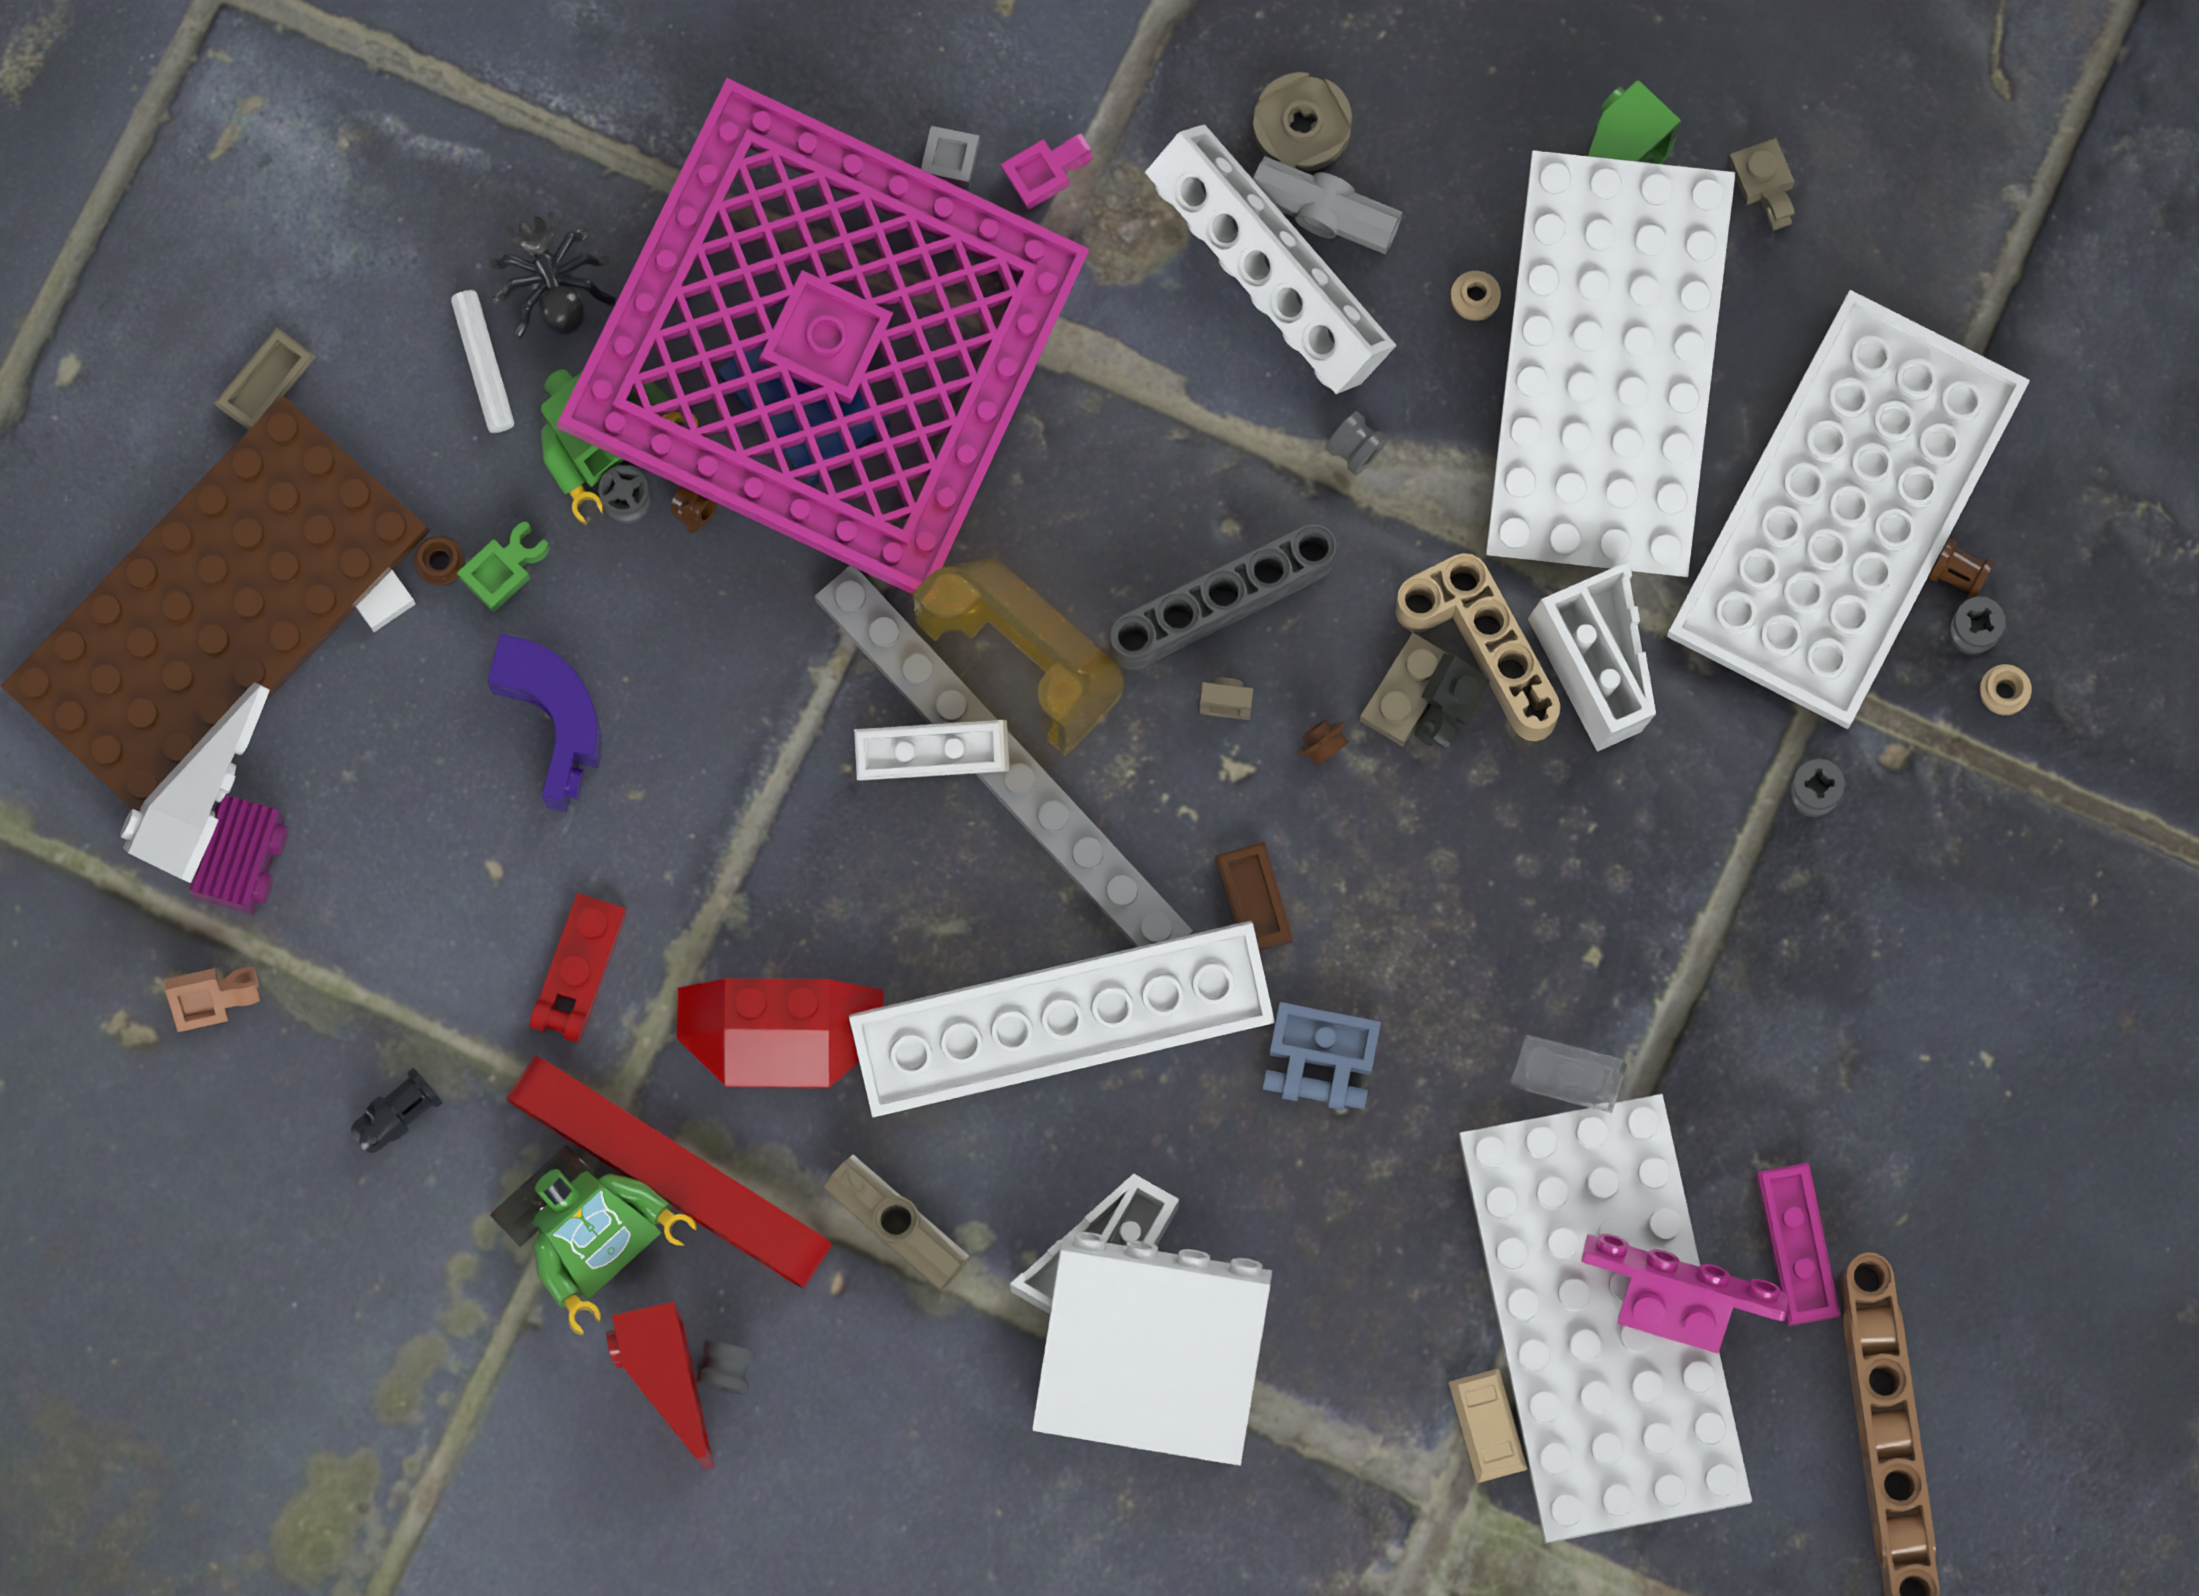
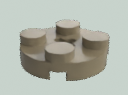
M1302 72L1286 74L1272 81L1259 97L1253 119L1255 142L1265 157L1305 173L1323 169L1336 161L1349 144L1352 121L1351 107L1343 91L1325 78V81H1322L1319 78L1309 77V73ZM1300 112L1304 118L1313 116L1315 122L1310 126L1311 131L1307 133H1302L1300 130L1294 131L1290 127L1294 123L1293 114Z

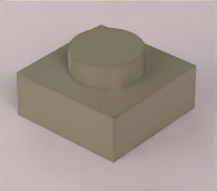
M1221 677L1215 678L1213 683L1203 682L1199 714L1250 720L1253 688L1243 687L1244 683L1233 678Z

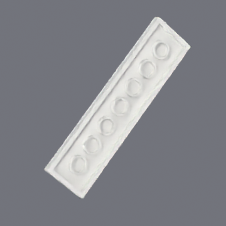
M1251 921L849 1015L872 1117L1275 1023L1256 935Z

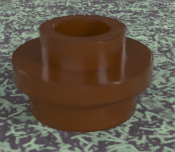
M433 536L418 546L414 555V566L417 574L424 582L433 586H446L459 578L457 572L465 566V556L462 548L455 540L446 536ZM445 555L449 558V563L444 569L437 570L431 567V562L436 556Z

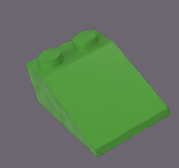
M1639 80L1626 91L1619 87L1604 101L1600 108L1603 113L1596 124L1597 131L1588 154L1589 157L1662 164L1672 154L1681 120Z

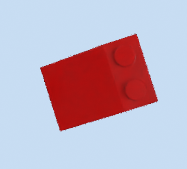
M675 1302L612 1315L614 1330L606 1331V1339L611 1360L615 1362L616 1368H624L631 1380L704 1470L715 1468L683 1317Z

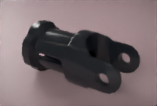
M414 1067L407 1072L408 1079L385 1098L381 1096L375 1098L366 1108V1113L353 1123L351 1135L357 1142H360V1146L366 1152H377L390 1141L400 1139L409 1132L408 1125L429 1107H439L443 1103ZM367 1126V1128L362 1132V1134H360V1127ZM374 1137H377L375 1144L371 1145L368 1143Z

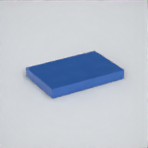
M765 346L744 352L752 373L769 368L759 363ZM734 358L717 370L718 376L723 382L741 377ZM780 378L757 385L764 406L787 399ZM792 378L798 395L815 390ZM746 388L733 392L747 411L754 410ZM859 389L850 405L838 400L844 417L866 410ZM825 399L802 406L810 427L833 421ZM792 410L769 417L777 439L800 431ZM883 416L882 419L887 429L890 427V421L886 416ZM871 421L849 428L856 449L864 447L877 437ZM838 431L815 439L823 460L846 453ZM805 443L782 450L796 469L812 464ZM817 475L805 479L811 487L819 482Z

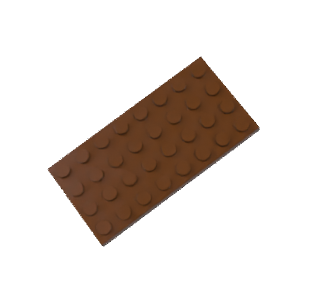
M283 395L0 686L131 809L140 811L147 797L254 682L270 690L266 698L267 701L357 608L356 606L423 540L430 530Z

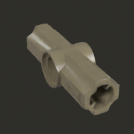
M854 1154L836 1169L823 1187L827 1193L870 1229L883 1245L894 1250L940 1292L954 1280L970 1259L966 1252L924 1217L912 1201L900 1196ZM903 1211L910 1216L911 1225L906 1232L892 1235L883 1229V1220L890 1212Z

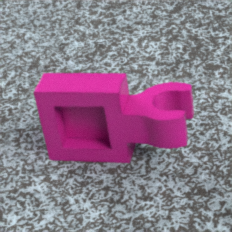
M1078 134L1052 151L1043 139L1002 163L1001 167L1028 211L1069 187L1070 182L1065 172L1081 168L1092 161L1093 157L1090 154L1091 148L1083 135Z

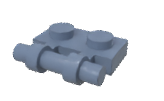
M1280 1002L1269 1056L1290 1060L1287 1073L1266 1070L1263 1090L1283 1093L1282 1099L1297 1101L1298 1097L1328 1102V1108L1342 1111L1344 1106L1364 1109L1368 1089L1348 1086L1350 1072L1371 1075L1381 1022ZM1310 1063L1335 1068L1333 1082L1302 1077L1304 1064Z

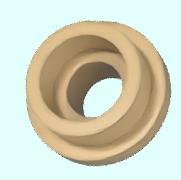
M1469 271L1462 274L1456 279L1451 290L1453 308L1459 315L1469 320L1476 321L1490 317L1497 310L1501 300V290L1498 282L1490 274L1483 271ZM1478 287L1484 291L1485 297L1482 300L1475 301L1468 297L1467 291L1470 288Z
M2002 664L1991 668L1984 675L1980 683V697L1984 705L1999 715L2018 713L2027 705L2031 697L2032 688L2028 676L2020 668L2013 665ZM2002 683L2008 684L2013 689V697L2009 699L2000 697L1996 692V686Z

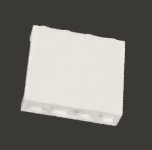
M1089 1232L1075 1233L1074 1237L1064 1236L1058 1263L1032 1431L1240 1466L1272 1270L1262 1269L1261 1263L1245 1258L1232 1259L1231 1263L1210 1260V1255L1197 1250H1180L1179 1255L1159 1252L1156 1245L1144 1241H1129L1126 1246L1105 1243V1237Z

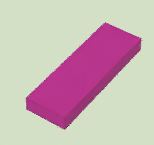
M1809 1163L1758 1171L1756 1178L1778 1284L1781 1291L1789 1295L1788 1310L1785 1317L1787 1326L1838 1318L1841 1314Z

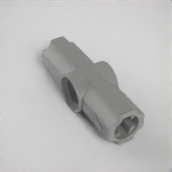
M1264 156L1253 177L1254 182L1280 212L1294 217L1296 223L1305 230L1325 238H1334L1338 235L1385 255L1394 240L1402 218V211L1355 193L1354 188L1349 183L1328 173L1319 172L1313 176Z

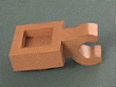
M254 967L237 969L220 981L216 968L165 979V992L177 1032L227 1022V1008L247 1006L260 1001L257 989L259 981Z

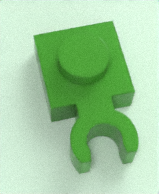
M526 521L518 524L513 529L508 546L503 548L493 539L457 572L459 579L493 613L530 580L529 574L522 567L526 563H537L543 560L549 553V544L544 539L532 549L522 546L523 539L532 532L531 526Z

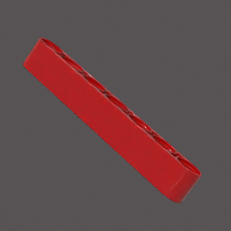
M533 1056L505 1098L516 1108L619 1174L642 1181L666 1200L674 1209L691 1217L704 1228L802 1289H805L833 1246L831 1242L813 1229L539 1056Z

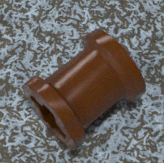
M1950 538L1929 579L1934 582L1941 579L1967 592V598L1970 599L1979 594L1995 561L1990 558L1983 561L1957 548V542Z

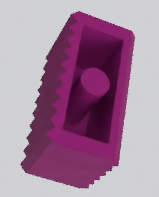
M225 795L221 802H217L214 818L219 820L188 891L195 899L254 915L257 904H265L269 898L273 884V875L268 874L269 867L274 855H282L287 843L289 827L284 826L285 819L279 810Z

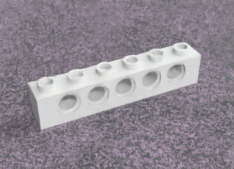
M1205 124L1179 132L1145 171L1147 176L1156 185L1158 194L1178 210L1187 221L1189 230L1209 246L1219 258L1221 267L1241 283L1251 295L1253 304L1272 319L1283 332V337L1287 344L1304 356L1315 369V375L1319 381L1331 388L1335 394L1361 385L1397 346ZM1201 181L1203 182L1206 188V195L1202 190ZM1233 218L1237 223L1238 232L1234 228ZM1264 255L1267 256L1270 262V269L1265 263ZM1296 291L1299 293L1302 299V306L1299 304L1297 300ZM1328 328L1333 333L1334 343L1331 341L1329 337Z

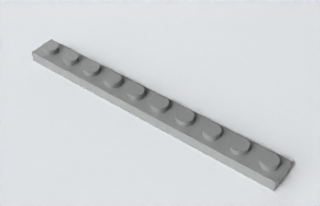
M849 566L815 595V600L929 724L997 720L857 568ZM1008 732L1010 771L976 773L978 778L1135 948L1193 934V930Z

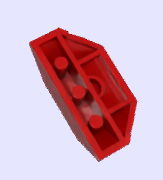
M724 978L678 987L676 1038L726 1088L830 1089L859 1063L849 1015L884 1007V990L831 979Z

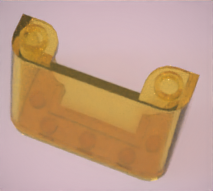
M984 557L939 568L931 573L912 593L917 626L934 641L942 633L949 631L963 632L972 639L989 622L1046 672L1039 683L1038 699L1042 709L1053 719V726L1047 735V740L1065 756L1107 714L1123 693L1124 678L1122 670L1117 663L1008 567L996 559Z

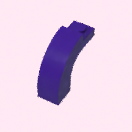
M500 634L487 682L494 695L529 702L542 709L554 722L556 741L542 798L547 808L567 812L570 798L578 799L581 793L584 769H579V764L599 768L602 740L595 708L580 677L556 653L535 642Z

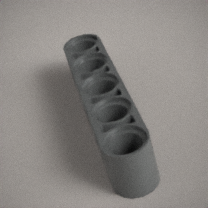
M1320 524L1302 526L1122 615L1111 628L1110 651L1112 658L1119 666L1125 669L1137 670L1144 668L1323 579L1331 572L1334 566L1337 546L1335 536L1328 528ZM1306 544H1318L1324 548L1327 555L1319 561H1309L1300 554V549ZM1267 565L1277 568L1282 577L1275 583L1267 584L1259 581L1254 573L1260 567ZM1228 588L1235 593L1237 599L1231 605L1219 606L1213 603L1209 596L1215 589ZM1183 610L1190 615L1192 621L1188 626L1178 629L1169 626L1164 618L1171 611ZM1135 632L1143 635L1147 643L1140 650L1128 651L1121 646L1119 640L1125 634Z

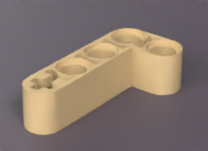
M1462 553L1406 580L1398 591L1395 608L1397 621L1401 626L1411 632L1420 633L1453 618L1481 671L1490 680L1489 685L1515 732L1520 737L1529 741H1539L1548 737L1554 730L1560 714L1558 696L1484 562L1473 554ZM1458 573H1467L1473 576L1477 586L1469 591H1461L1454 587L1450 578ZM1422 595L1432 603V609L1422 614L1415 613L1407 607L1405 601L1411 596ZM1490 616L1499 622L1501 630L1492 635L1483 634L1475 627L1474 621L1479 617ZM1505 660H1515L1524 667L1525 674L1516 679L1507 678L1499 671L1498 665ZM1530 686L1528 699L1536 711L1545 709L1543 721H1539L1535 715L1528 718L1525 716L1529 702L1524 692Z

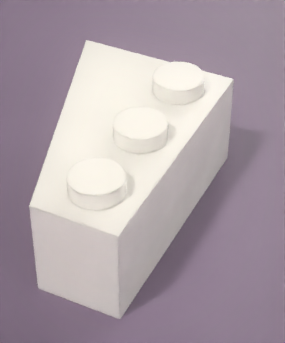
M1630 561L1541 599L1528 618L1597 752L1642 732L1656 714L1646 653L1642 652L1639 636L1638 607L1634 606L1630 578L1632 577Z
M1133 1174L1086 1215L1084 1220L1066 1236L1074 1237L1075 1233L1089 1232L1105 1237V1243L1126 1246L1129 1241H1144L1158 1246L1179 1209V1199ZM1064 1238L1058 1240L1047 1250L1046 1254L1010 1283L1011 1293L1050 1315L1060 1251Z

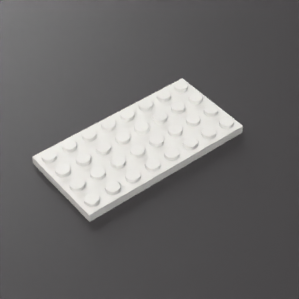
M1532 151L1486 555L1609 569L1630 561L1631 571L1688 577L1735 172Z
M1850 290L1676 616L1667 637L1849 729L2030 380Z
M1663 1094L1461 1132L1459 1134L1460 1146L1544 1543L1750 1504L1752 1498L1720 1353L1717 1354L1617 1324L1630 1276L1581 1261L1584 1243L1588 1234L1594 1236L1611 1234L1624 1239L1631 1247L1648 1252L1651 1249L1665 1250L1676 1255L1679 1261L1700 1267Z

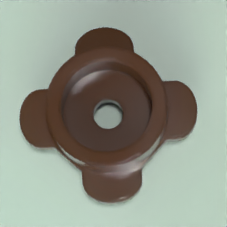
M680 486L673 497L671 512L679 521L686 523V530L688 532L695 533L701 525L707 523L712 518L717 503Z
M1326 719L1321 721L1302 736L1306 744L1298 749L1297 753L1299 756L1303 754L1308 755L1315 765L1324 762L1348 743V740L1341 732L1346 725L1343 721L1339 724L1335 722L1332 725Z

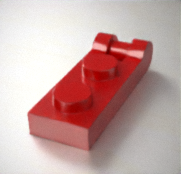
M580 893L576 894L543 989L534 1006L529 1028L541 1032H546L548 1028L564 1033L563 1039L580 1043L627 914L625 908ZM559 997L575 1002L570 1014L555 1009Z

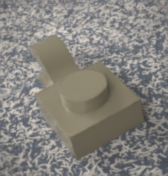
M1774 138L1731 153L1728 163L1732 172H1735V180L1746 205L1760 200L1773 231L1791 225L1790 216L1794 215L1795 212L1785 191L1793 189L1794 179L1777 139Z

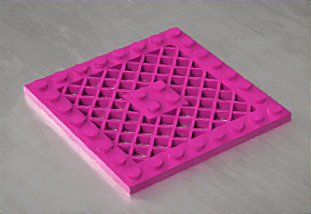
M727 78L558 420L557 428L926 601L1090 249ZM749 149L759 153L745 158ZM771 163L778 184L756 190L748 170ZM783 164L805 175L789 180ZM738 174L745 194L725 200ZM816 185L824 205L801 212L794 192ZM829 186L851 197L834 201ZM783 195L791 216L768 223L761 202ZM750 206L758 226L735 233L728 213ZM861 206L869 227L847 234L839 213ZM875 208L896 218L880 223ZM717 217L724 237L704 243ZM829 217L836 237L814 244L806 224ZM796 228L803 248L781 255L773 234ZM907 228L914 249L893 255L885 234ZM920 229L941 238V240L925 244ZM763 238L770 259L747 265L740 245ZM874 238L882 259L860 266L852 245ZM730 249L737 269L714 276L707 255ZM841 249L849 269L826 276L819 256ZM952 249L960 270L938 277L931 256ZM966 251L987 261L971 266ZM808 259L814 275L802 270L793 287L786 266ZM696 260L704 280L683 286ZM920 260L927 280L905 287L898 266ZM775 270L783 291L760 298L752 277ZM887 270L894 291L872 298L864 277ZM998 271L1005 291L984 298L976 277ZM1011 272L1021 276L1017 287ZM742 281L749 302L726 308L719 288ZM854 281L860 297L837 286ZM965 281L973 302L951 309L943 288ZM709 292L716 312L693 319L686 298ZM932 292L940 313L918 319L910 298ZM899 302L907 323L886 330L893 313L883 307ZM675 303L683 323L662 329ZM786 303L774 329H772L765 309ZM1009 303L996 330L989 309ZM754 313L762 334L739 341L731 320ZM977 313L985 334L964 341L956 320ZM721 324L729 345L706 352L698 331ZM945 324L953 345L931 352L923 330ZM912 334L919 356L897 362L890 341ZM688 335L695 356L672 363L664 342ZM879 345L887 366L866 373ZM990 345L976 373L968 352ZM654 346L662 366L640 373ZM765 346L759 363L769 368L752 373L744 352ZM733 356L741 377L718 384L710 363ZM957 356L965 377L943 384L935 363ZM700 367L708 388L684 395L677 374ZM925 367L932 388L910 395L902 374ZM667 378L674 399L651 406L643 385ZM780 378L787 399L764 406L757 385ZM792 378L815 390L798 395ZM892 378L900 399L877 406L869 384ZM746 388L754 410L731 417L723 396ZM969 388L956 416L948 395ZM632 389L639 406L627 401ZM859 389L866 410L844 417L838 400L850 405ZM712 399L720 421L697 428L689 407ZM825 399L833 421L810 427L802 406ZM937 399L945 420L923 427L915 406ZM679 410L685 427L661 416ZM792 410L800 431L777 439L769 417ZM904 410L912 431L890 438L882 417ZM759 421L766 443L743 450L735 428ZM871 421L879 442L856 449L849 428ZM838 431L846 453L823 460L815 439ZM949 431L939 455L935 459L928 438ZM725 432L731 449L707 437ZM917 442L925 464L903 471L894 449ZM805 443L812 464L789 471L782 450ZM771 453L778 471L753 459ZM884 453L892 475L869 482L861 460ZM850 464L859 486L836 493L828 471ZM817 475L823 492L800 482V480ZM929 475L915 504L907 482ZM897 486L904 508L882 515L874 493ZM863 497L870 514L845 502ZM909 518L903 530L892 525V523Z

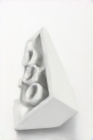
M254 682L147 797L140 811L134 809L130 811L120 833V837L126 839L123 849L127 853L191 883L219 820L214 818L215 812L211 809L215 801L221 802L225 794L230 792L236 777L234 776L236 765L231 763V760L235 753L242 755L247 748L270 691L268 688Z

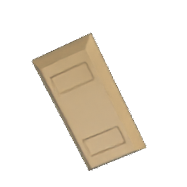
M1499 1368L1448 1382L1476 1482L1481 1483L1528 1470Z

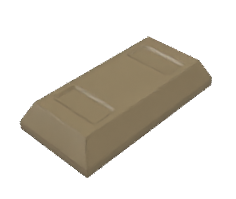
M276 327L214 402V405L247 430H250L283 395L287 394L315 360L316 356Z

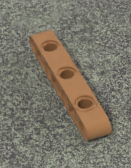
M1866 1252L1856 1256L1844 1268L1840 1276V1290L1852 1392L1874 1545L1878 1564L1881 1568L1884 1596H1900L1899 1588L1904 1579H1913L1919 1582L1925 1592L1924 1596H1939V1581L1935 1561V1536L1902 1313L1897 1301L1894 1273L1890 1263L1883 1256L1877 1253ZM1868 1267L1874 1270L1879 1278V1287L1876 1291L1867 1292L1856 1285L1854 1280L1856 1268ZM1883 1370L1892 1377L1894 1390L1891 1395L1881 1396L1871 1389L1869 1384L1871 1371ZM1898 1474L1908 1482L1909 1495L1906 1500L1896 1501L1887 1495L1884 1488V1480L1887 1475Z

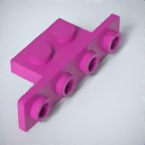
M1588 1234L1586 1236L1581 1258L1582 1262L1630 1276L1617 1324L1718 1354L1733 1307L1774 1320H1785L1789 1295L1782 1292L1772 1282L1762 1279H1753L1750 1282L1730 1276L1728 1271L1712 1264H1702L1698 1267L1679 1261L1676 1255L1665 1250L1651 1249L1648 1252L1631 1247L1624 1239L1611 1234H1601L1599 1236Z

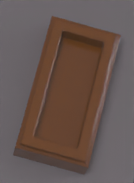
M1265 842L1215 855L1234 924L1246 921L1253 923L1259 951L1293 942Z

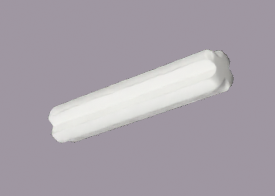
M474 290L456 293L452 296L451 302L486 425L491 433L509 430L514 426V419L478 295Z

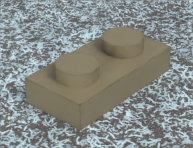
M1412 633L1364 709L1359 721L1403 747L1429 706V703L1421 698L1443 654L1448 653Z

